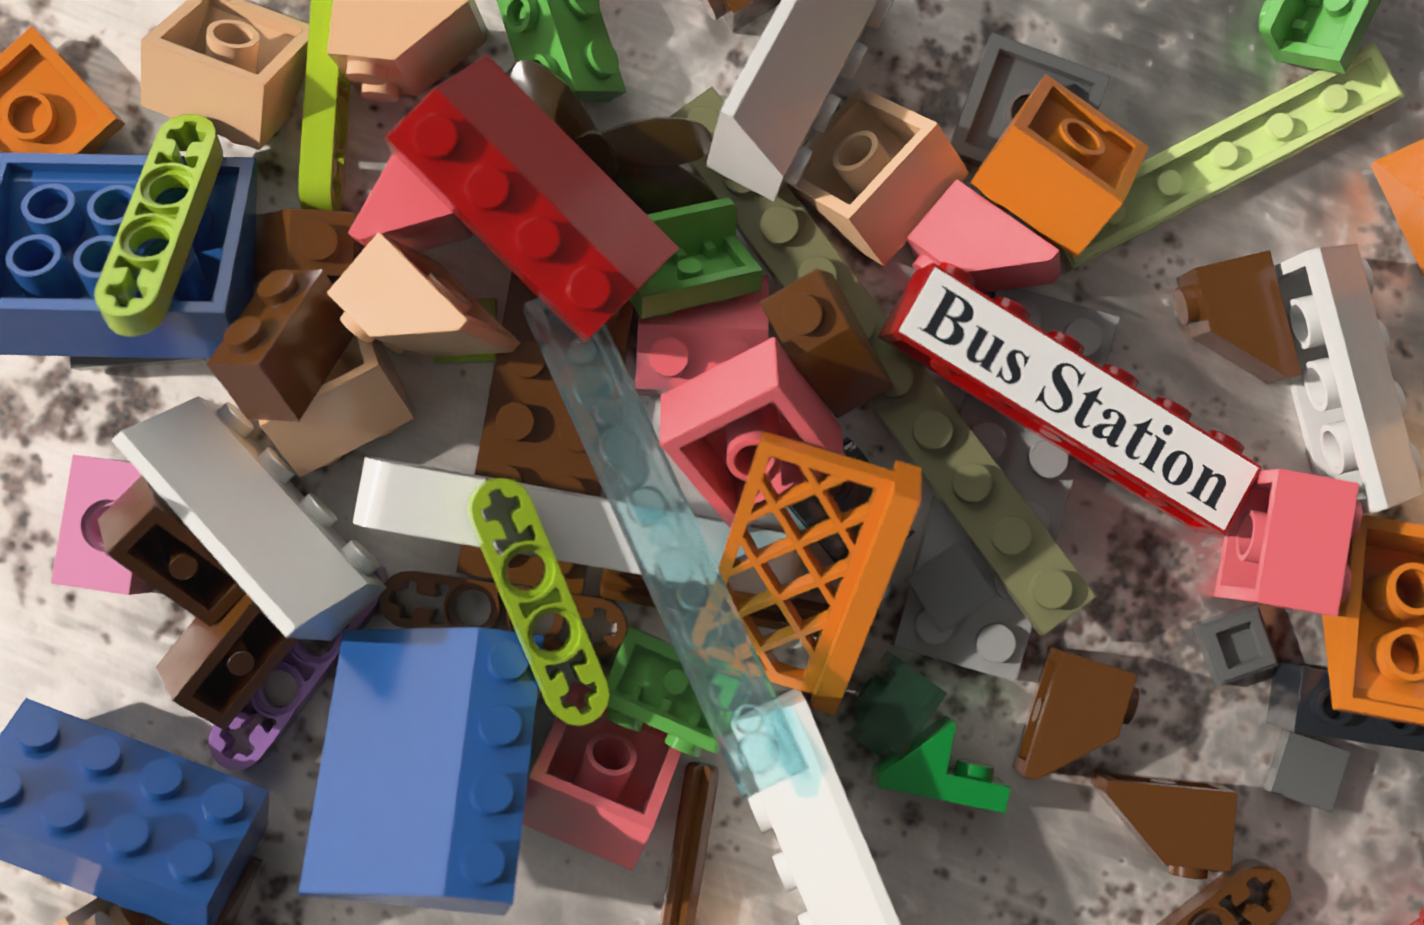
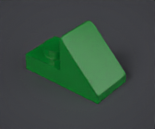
M948 716L938 719L872 766L870 777L879 788L1006 813L1011 787L999 777L993 776L994 766L957 758L955 768L948 767L956 722Z

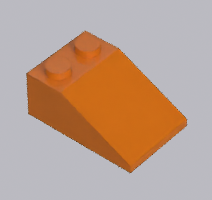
M1362 514L1359 530L1350 539L1346 565L1350 567L1352 580L1348 597L1339 605L1338 617L1322 615L1333 710L1424 726V525Z

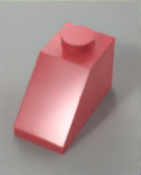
M957 179L907 237L915 260L912 264L915 271L932 263L940 266L942 262H947L958 266L973 276L976 280L973 287L982 293L1053 284L1061 275L1060 253L1057 248Z

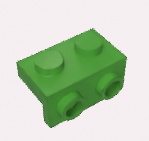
M497 0L516 62L532 60L548 67L568 83L582 102H610L627 92L620 73L618 56L611 45L600 11L599 0Z
M1266 0L1259 17V33L1273 59L1277 62L1346 74L1381 0Z
M731 198L713 200L647 215L679 249L629 298L641 319L669 315L678 310L712 302L728 301L737 296L761 291L763 270L736 236L737 206Z
M630 625L606 680L610 695L605 717L618 725L638 732L641 731L644 723L668 733L664 741L667 745L694 757H700L703 749L717 754L722 743V736L745 685L747 676L730 669L690 658V651Z

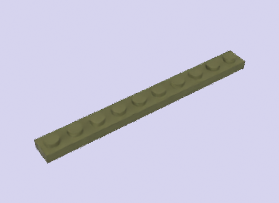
M711 86L669 117L687 118L703 124L710 131L713 140L719 114L725 102L713 86ZM709 152L703 158L689 162V166L698 178L713 191L718 199L731 198L737 206L736 229L781 289L816 268L834 275L895 387L866 402L911 464L922 468L921 477L1037 633L1045 635L1097 596L923 365L877 338L887 321V317L784 182L773 202L706 167Z

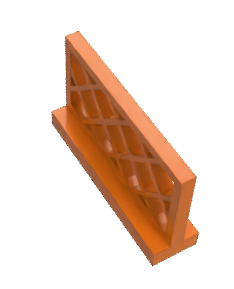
M763 431L691 646L689 657L812 694L810 708L836 715L920 505L922 468L895 460L892 470ZM770 456L798 464L808 481L777 493L765 473ZM847 480L874 488L868 503L845 513L841 512L829 491V488ZM760 490L765 499L755 503L758 491ZM816 494L830 519L800 531L786 506ZM773 512L787 537L758 548L746 528L747 524ZM860 523L855 535L851 527ZM839 532L850 551L849 555L843 560L822 568L808 544ZM741 545L746 554L736 558ZM796 550L810 573L780 584L767 561ZM754 567L768 590L740 601L728 582L729 577ZM839 578L835 589L831 581ZM819 587L829 604L828 610L803 620L790 598ZM723 599L727 607L718 610ZM777 603L790 625L762 636L749 614ZM736 620L749 642L732 648L709 641L708 639L712 629ZM819 631L817 639L815 640L812 636V633ZM799 639L810 656L806 668L801 669L779 662L771 649Z

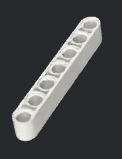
M365 457L353 523L372 529L480 547L469 521L467 512L468 499L476 486L485 480L494 478L383 458ZM519 483L526 489L532 499L556 560L712 586L730 528L723 519ZM497 489L489 493L491 505L482 510L485 520H498L507 539L494 540L493 545L495 549L501 550L510 542L531 539L528 527L521 533H516L511 526L508 512L517 507L514 497H501ZM749 523L746 527L758 548L787 537V534L782 529ZM741 545L736 558L746 554ZM796 550L767 561L780 584L799 577L802 559ZM531 551L518 553L538 557V555ZM754 567L731 576L728 580L735 591L759 594L768 590Z

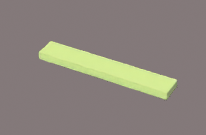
M1373 42L1357 50L1346 74L1321 69L1142 162L1124 203L1080 255L1075 258L1063 248H1057L1068 272L1403 98L1404 95L1376 43Z

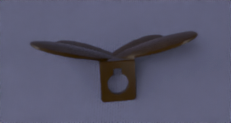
M521 60L516 62L510 69L509 77L646 215L718 200L706 184L680 166L681 164L697 161L710 151L712 136L708 128L703 124L687 118L652 117L630 121L600 131L581 99L567 82L548 67L532 60Z

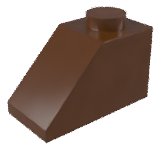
M290 208L256 215L253 282H261L272 270H323L334 285L365 249L364 246L348 234L358 214L356 212Z
M1270 250L1197 267L1176 278L1178 288L1174 291L1175 310L1180 322L1183 325H1188L1193 340L1266 384L1302 375Z
M816 268L759 302L791 361L836 418L842 417L895 387L832 273Z
M1049 646L1012 767L1023 776L1038 780L1118 738L1122 724L1128 725L1137 710L1139 689L1134 687L1137 674Z
M1091 771L1090 783L1145 850L1168 866L1169 874L1189 879H1207L1208 870L1231 872L1237 792L1216 782Z

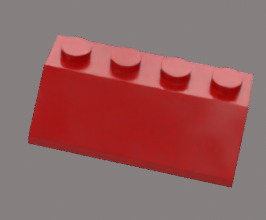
M487 54L435 87L385 136L391 152L584 343L679 249Z

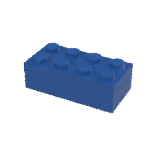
M25 698L0 734V860L169 925H215L268 827L270 790Z

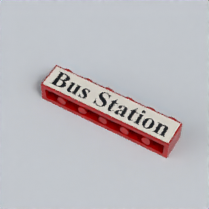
M942 262L940 266L932 263L914 272L877 338L1191 530L1200 533L1226 534L1262 466L1242 454L1245 447L1241 442L1220 431L1209 430L1207 433L1189 422L1192 416L1191 412L1172 400L1163 397H1157L1155 400L1136 389L1139 381L1129 372L1111 364H1103L1101 367L1082 355L1085 347L1069 335L1055 330L1046 333L1028 322L1031 314L1018 303L1000 296L993 300L973 287L976 282L974 277L958 266L947 262Z

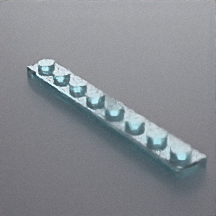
M540 298L526 302L523 313L742 798H749L808 769L809 766L667 456L660 446L657 434L606 323L584 343Z

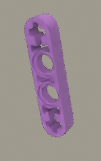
M380 566L374 574L384 584L388 578L384 569ZM380 594L343 630L364 629L380 607ZM343 630L335 636V643L332 649L325 655H315L309 652L304 645L303 639L299 638L273 670H283L289 673L295 680L297 686L296 695L289 705L277 706L271 703L265 694L264 682L248 701L256 711L248 709L245 705L226 730L216 725L213 726L209 734L208 746L212 757L220 766L229 770H243L261 763L270 755L338 664ZM257 713L276 720L274 727L269 720L258 723L252 731L248 740L255 747L254 750L247 749L236 754L231 749L236 739L229 733L230 729L238 730L246 727Z

